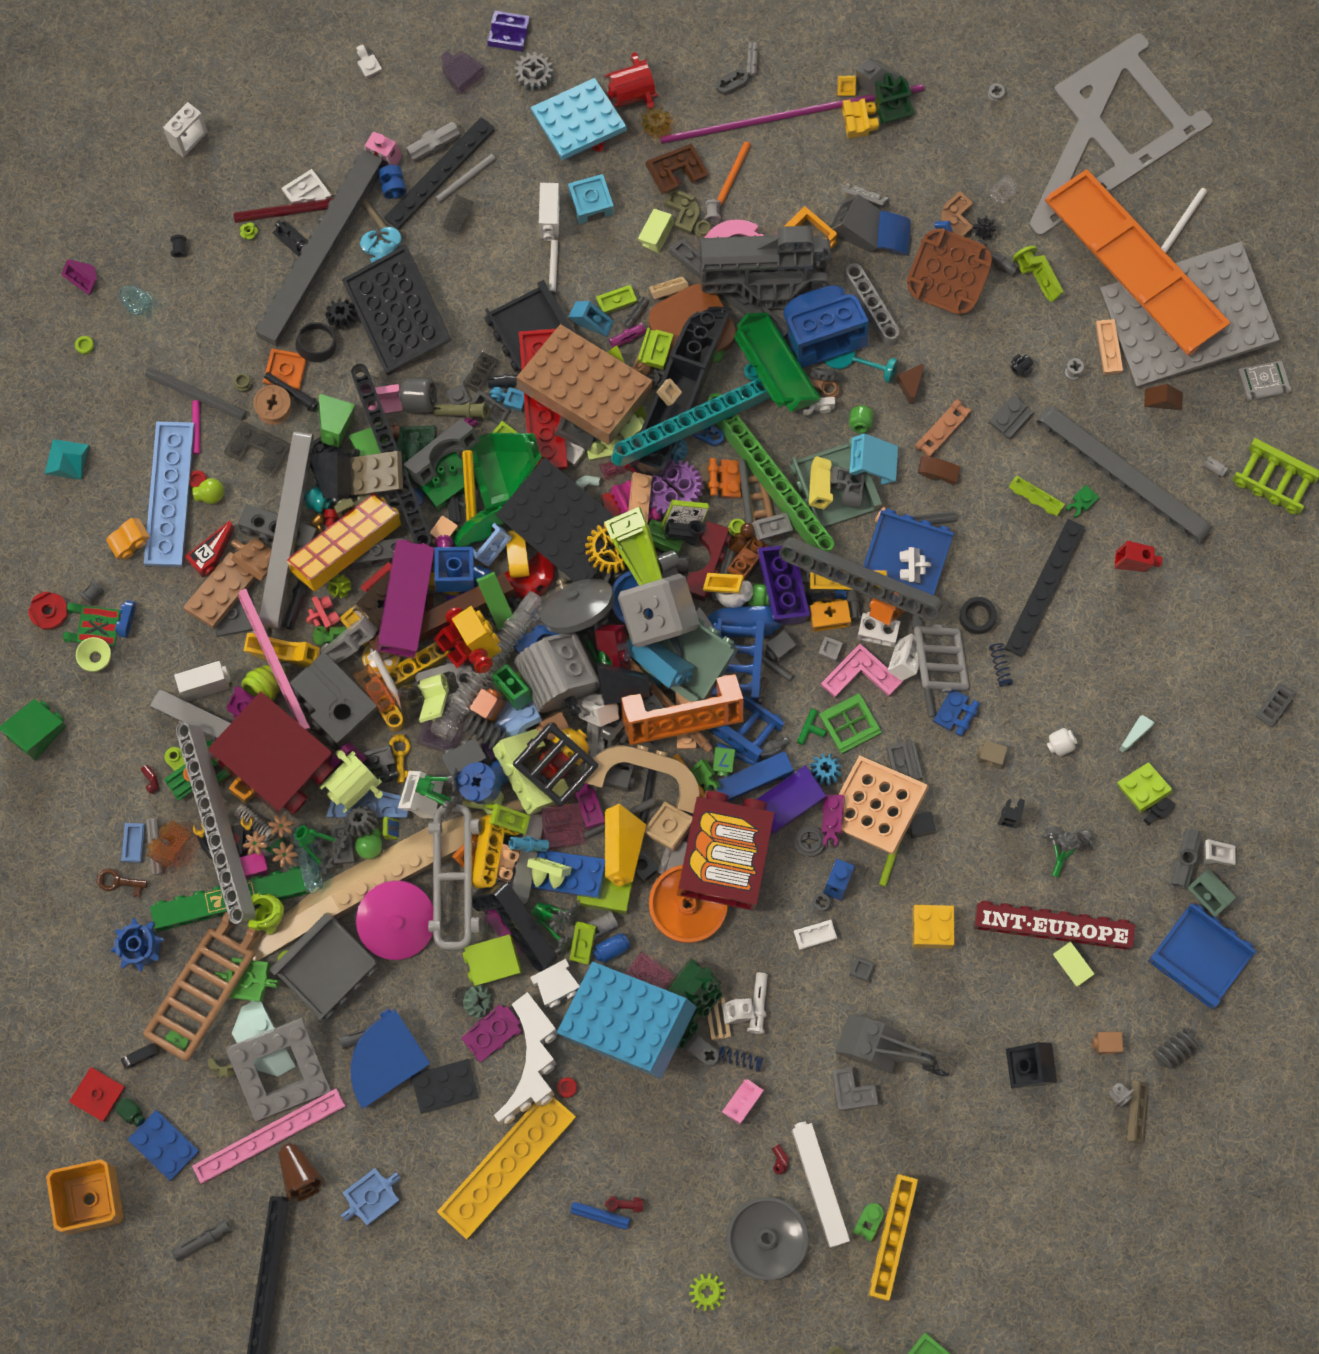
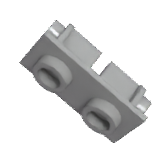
M1115 1084L1109 1091L1110 1097L1116 1102L1113 1107L1118 1104L1122 1107L1132 1098L1130 1094L1134 1089L1128 1091L1123 1084Z

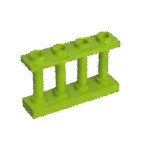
M1254 438L1248 448L1252 455L1242 474L1239 472L1235 473L1232 481L1240 488H1248L1255 496H1263L1269 499V502L1273 505L1285 507L1286 511L1291 514H1300L1304 508L1300 501L1309 484H1316L1318 481L1319 470ZM1263 457L1268 460L1269 464L1260 481L1257 482L1249 478V475L1258 458ZM1279 465L1285 468L1286 472L1276 491L1266 487V484L1274 468ZM1297 474L1302 477L1303 481L1292 500L1282 494L1292 475Z

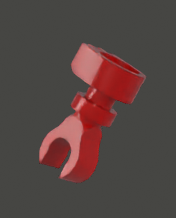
M324 510V519H328L325 522V526L329 528L335 523V520H339L335 510Z

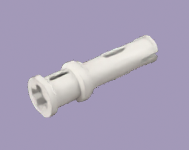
M756 973L752 1006L754 1018L750 1020L749 1028H747L748 1033H765L763 1024L766 1017V1011H764L768 977L766 973Z

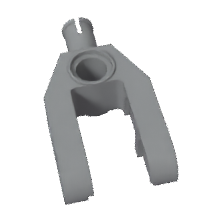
M451 663L422 671L415 675L417 685L420 684V680L441 673L446 678L456 677L459 689L469 696L473 691L463 686L460 680L468 676L477 683L483 681L470 672L472 670L471 666L463 665L457 669ZM490 669L488 673L493 674L492 669ZM477 673L486 680L490 679L486 673ZM470 681L467 683L473 690H477V685ZM456 690L455 693L447 695L444 708L456 705L451 700L454 694L463 700H466L468 697Z

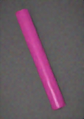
M194 400L192 401V423H194L193 455L200 454V401Z

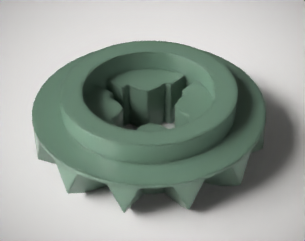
M481 985L468 989L463 1000L466 1012L473 1017L486 1016L485 1011L491 1010L488 1005L493 1002L491 1000L492 993ZM477 998H483L480 1002L481 1005H475L478 1001Z

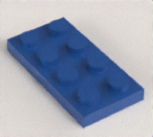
M538 851L537 857L572 867L571 874L565 876L561 885L555 889L550 883L549 873H547L545 880L538 887L535 886L532 879L531 889L600 899L605 880V859L553 851Z

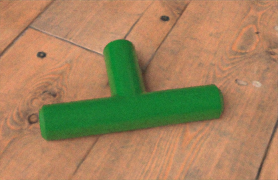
M812 708L797 740V743L800 745H804L809 732L820 737H824L826 734V730L813 725L818 713L816 709Z

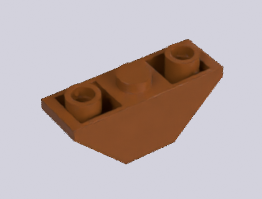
M752 536L729 565L727 571L733 575H743L744 580L747 581L760 562L757 549L768 547L769 545L760 540L758 541L757 538Z

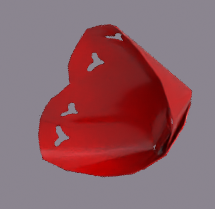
M537 552L536 556L528 561L529 576L510 578V571L505 572L511 587L513 586L515 598L530 600L543 596L553 583L551 580L555 578L556 566ZM543 585V589L537 592V587Z

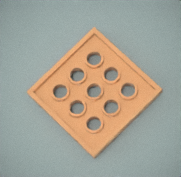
M859 755L839 795H844L845 797L842 832L894 855L929 786ZM866 777L873 778V782L871 784H863V780ZM884 784L890 785V789L887 792H881L880 788ZM900 792H907L905 799L899 800L897 798ZM857 794H864L862 801L857 802L854 800ZM874 801L881 802V807L878 809L871 808V805ZM891 809H898L899 812L896 816L891 817L888 815ZM849 810H854L856 812L855 816L850 819L846 818V813ZM865 818L873 819L872 824L869 826H864L862 823ZM888 825L890 830L885 834L880 833V828Z

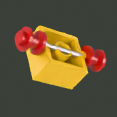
M472 606L464 611L459 607L450 609L445 619L450 623L452 631L460 632L467 646L473 651L469 656V661L474 664L475 671L477 673L488 672L493 666L491 658L502 651L499 646L501 641L495 632L493 633V627L488 620H485L480 610L476 612Z

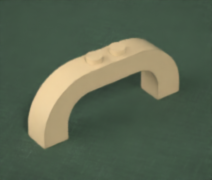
M616 745L602 750L593 757L598 763V768L584 783L602 788L606 773L613 765L621 762L632 763L672 775L679 785L676 808L690 813L694 812L696 798L699 797L697 781L692 772L683 763L668 757L667 752L656 750V753L648 751L649 747L638 745L637 748L628 745Z

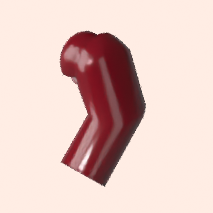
M149 765L143 766L141 772L150 782V784L146 785V789L150 794H153L160 787L157 775Z
M778 1144L771 1149L777 1157L773 1171L777 1175H782L787 1171L789 1157L782 1146Z

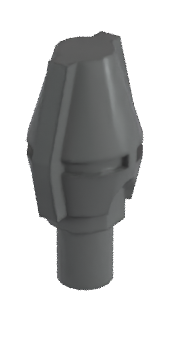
M784 737L780 740L776 739L764 743L760 746V749L763 750L760 758L777 754L783 746L790 743L789 739Z

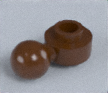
M744 523L740 528V534L737 533L732 538L729 544L731 551L739 553L747 544L746 538H750L755 534L754 526L751 523Z

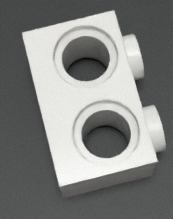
M867 612V614L863 613L857 639L894 647L900 621L896 619L888 626L869 616L870 612ZM865 624H872L874 629H866ZM891 628L893 633L886 634L883 629Z
M912 633L896 642L888 667V672L901 681L915 675L919 667L915 636Z
M593 693L577 700V708H581L580 719L599 727L619 719L617 703L604 705L600 694Z

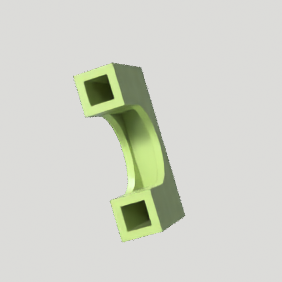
M537 729L502 739L492 748L495 757L501 764L527 815L558 806L513 766V761L527 747L526 744L530 739H534L539 734ZM544 741L529 756L537 754L545 746ZM563 778L552 790L561 797L568 789V786Z

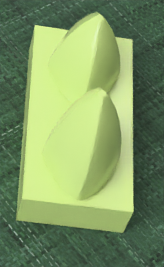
M622 435L616 436L610 445L601 440H594L590 449L587 450L589 461L611 457L614 446L623 440Z
M540 857L528 859L527 867L532 868V878L536 887L543 883L547 873H549L550 883L555 889L561 885L565 876L571 874L572 867Z

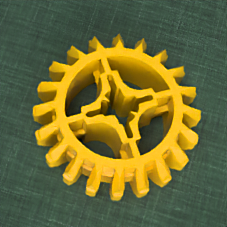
M605 523L604 529L598 525V532L592 530V536L587 537L590 543L585 544V548L590 549L585 554L588 556L592 555L588 561H595L594 568L600 565V572L607 568V574H610L611 569L617 574L618 567L624 571L627 564L623 558L619 557L620 554L608 535ZM601 537L604 547L599 552H596L595 544ZM608 545H610L611 547L614 546V551H612L611 549L606 550L608 548ZM609 556L615 562H607L601 559V557Z

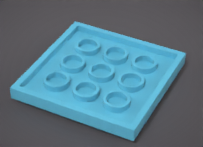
M595 78L530 107L534 117L561 160L627 131L625 123Z

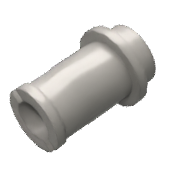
M1211 456L1207 458L1203 465L1215 472L1218 477H1224L1229 469L1226 467L1227 464L1223 465L1211 458Z

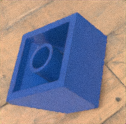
M435 547V591L465 592L473 589V547Z

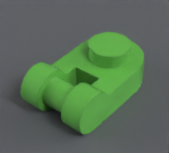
M875 1203L867 1205L853 1233L856 1235L861 1234L866 1237L867 1241L871 1242L883 1219L882 1207ZM865 1221L872 1225L870 1230L863 1227Z

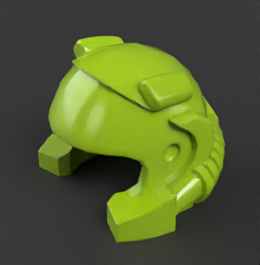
M257 893L252 895L253 905H261L255 911V919L249 920L247 926L253 930L265 931L267 935L275 933L284 916V906L281 901L271 894L261 895Z

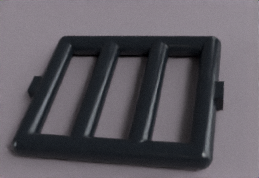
M551 722L534 739H530L526 744L527 747L513 761V766L560 807L577 790L580 791L584 787V782L598 768V763ZM552 732L559 741L530 771L522 763ZM566 745L574 754L545 784L537 776ZM581 758L589 766L561 797L558 796L552 788Z

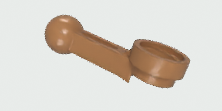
M809 378L814 388L821 391L823 397H835L836 399L839 396L840 387L836 382ZM828 386H834V387H835V389H834L833 392H831V393H826V392H825V390H826V388H827Z

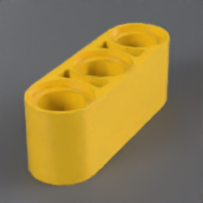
M513 530L507 531L512 537L506 545L510 578L529 576L525 540Z

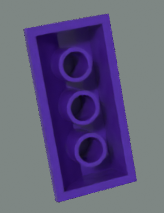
M783 545L758 548V556L773 621L784 625L804 623L810 616L799 567L781 559L779 551Z

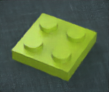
M1149 762L1117 782V786L1140 813L1172 793V788Z

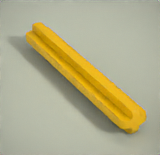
M465 450L462 453L467 521L477 514L473 451Z

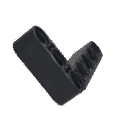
M496 883L492 887L479 889L472 895V908L476 911L492 909L497 911L537 971L541 972L547 969L557 960L556 953L508 883Z

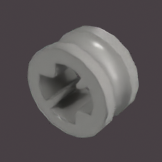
M992 84L989 88L988 96L992 101H1000L1004 97L1005 89L1001 84ZM995 89L998 90L997 92H999V95H995V93L993 94Z

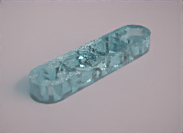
M300 824L292 829V837L296 853L298 854L297 857L304 885L310 893L314 894L323 888L318 863L304 848L299 846L300 841L295 838L297 829L300 826H304ZM313 843L307 844V846L315 854Z

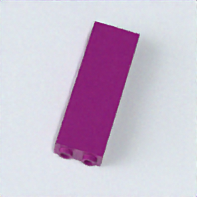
M408 540L396 541L376 651L415 658L434 547H430L427 544L411 543Z

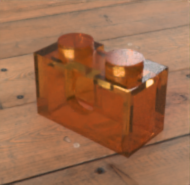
M173 820L169 824L164 823L158 831L161 834L157 840L153 838L147 846L149 849L147 856L164 868H167L191 834V832ZM162 840H169L172 846L164 845Z

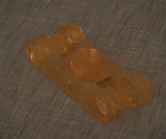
M369 664L365 665L361 672L353 674L354 679L377 705L381 713L387 711L386 708L391 704L395 705L398 702ZM369 675L371 680L366 683L363 679ZM385 695L387 699L381 702L379 699Z

